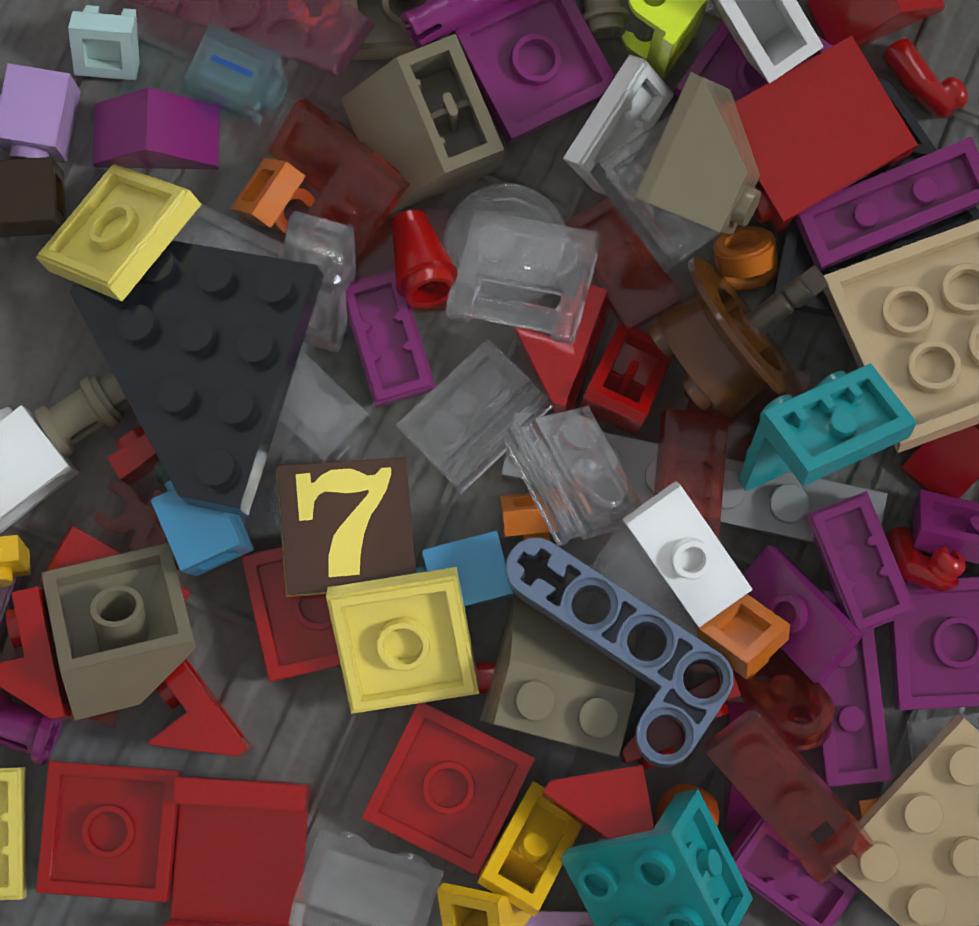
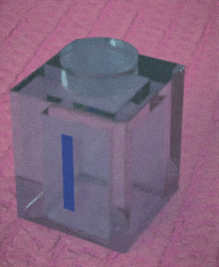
M210 23L184 81L193 98L218 105L221 110L260 126L266 110L275 112L279 107L286 92L289 79L283 75L285 70L279 52Z

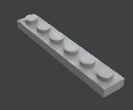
M519 413L514 414L501 474L503 478L562 489L563 491L640 507L677 481L706 522L815 545V542L804 517L806 514L867 491L882 525L888 493L824 479H818L802 487L791 472L749 491H745L738 482L744 462Z

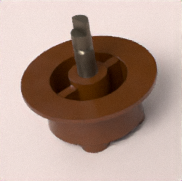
M693 257L688 262V267L697 295L659 315L658 322L651 326L648 331L662 353L671 360L676 357L688 373V376L682 380V384L694 403L703 411L713 407L724 420H727L729 418L737 419L766 389H769L779 397L789 394L794 398L803 394L797 376L768 331L792 314L794 308H800L829 286L819 269L813 265L784 286L782 292H776L752 310L713 266L700 257Z

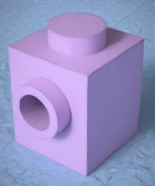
M7 63L2 93L0 94V146L6 153H10V160L53 157L55 161L67 163L81 90L70 73Z

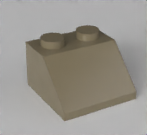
M513 596L480 721L619 758L635 697V675L522 601L519 597ZM573 612L581 622L586 624H596L603 621ZM636 630L627 640L629 651L635 658Z

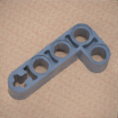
M529 538L519 542L510 551L506 561V573L513 592L522 601L658 691L638 723L635 732V744L639 754L649 764L656 767L671 768L682 763L693 751L730 694L733 686V671L729 661L721 653L553 542L543 538ZM542 557L548 559L549 575L562 585H565L569 573L577 577L566 587L560 606L551 603L557 597L556 588L546 581L537 579L531 586L525 584L526 575L524 568L521 566L525 561L537 564ZM585 592H597L608 600L610 612L603 621L596 624H586L581 622L572 611L575 599ZM640 628L654 629L663 637L665 651L655 660H639L629 651L627 646L629 636ZM695 664H706L712 667L720 678L718 693L707 699H699L692 696L686 690L683 683L684 672ZM671 719L682 728L684 743L678 752L671 755H662L655 752L649 746L646 739V731L653 721Z

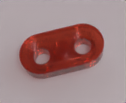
M781 648L750 679H745L732 669L741 694L740 697L778 743L794 750H810L819 747L830 737L835 713L832 698L820 683H813ZM766 676L769 677L771 680L761 681L756 679L755 677ZM797 720H799V721H804V722H806L807 724H798V723H795V722H792V721H797Z

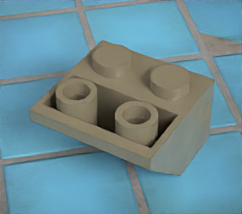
M456 34L394 58L341 98V103L387 214L503 169L504 147Z

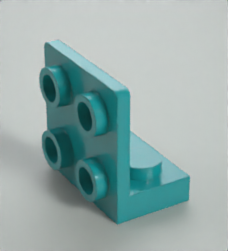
M871 363L848 374L844 371L835 372L823 379L816 388L794 398L789 394L780 396L762 410L752 443L746 451L747 456L738 482L745 491H749L791 471L803 487L909 438L917 421Z
M699 789L676 793L653 830L570 847L566 849L561 857V861L595 926H739L753 900Z

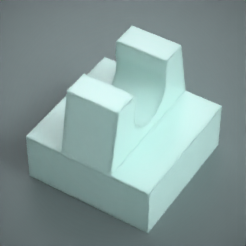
M86 5L83 12L73 11L68 32L74 75L136 80L140 66L136 9L123 8L121 15L99 13V6Z

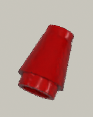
M408 210L398 214L391 222L396 290L413 307L428 308L439 305L448 300L455 292L456 286L454 282L458 276L457 268L425 212L421 210Z

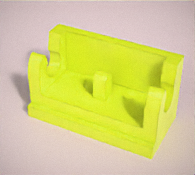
M628 0L633 14L655 30L652 40L648 42L638 40L634 33L626 30L620 36L623 46L632 55L645 59L661 79L664 80L697 35L708 0Z

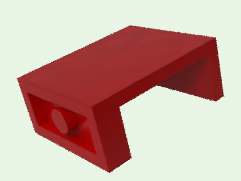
M852 35L786 72L770 84H765L735 102L760 173L755 189L761 191V197L754 216L761 224L769 220L777 234L787 229L795 216L879 168L883 167L885 171H888L906 161L918 145Z
M187 775L175 777L173 804H179L172 901L170 920L165 922L163 926H300L311 784Z

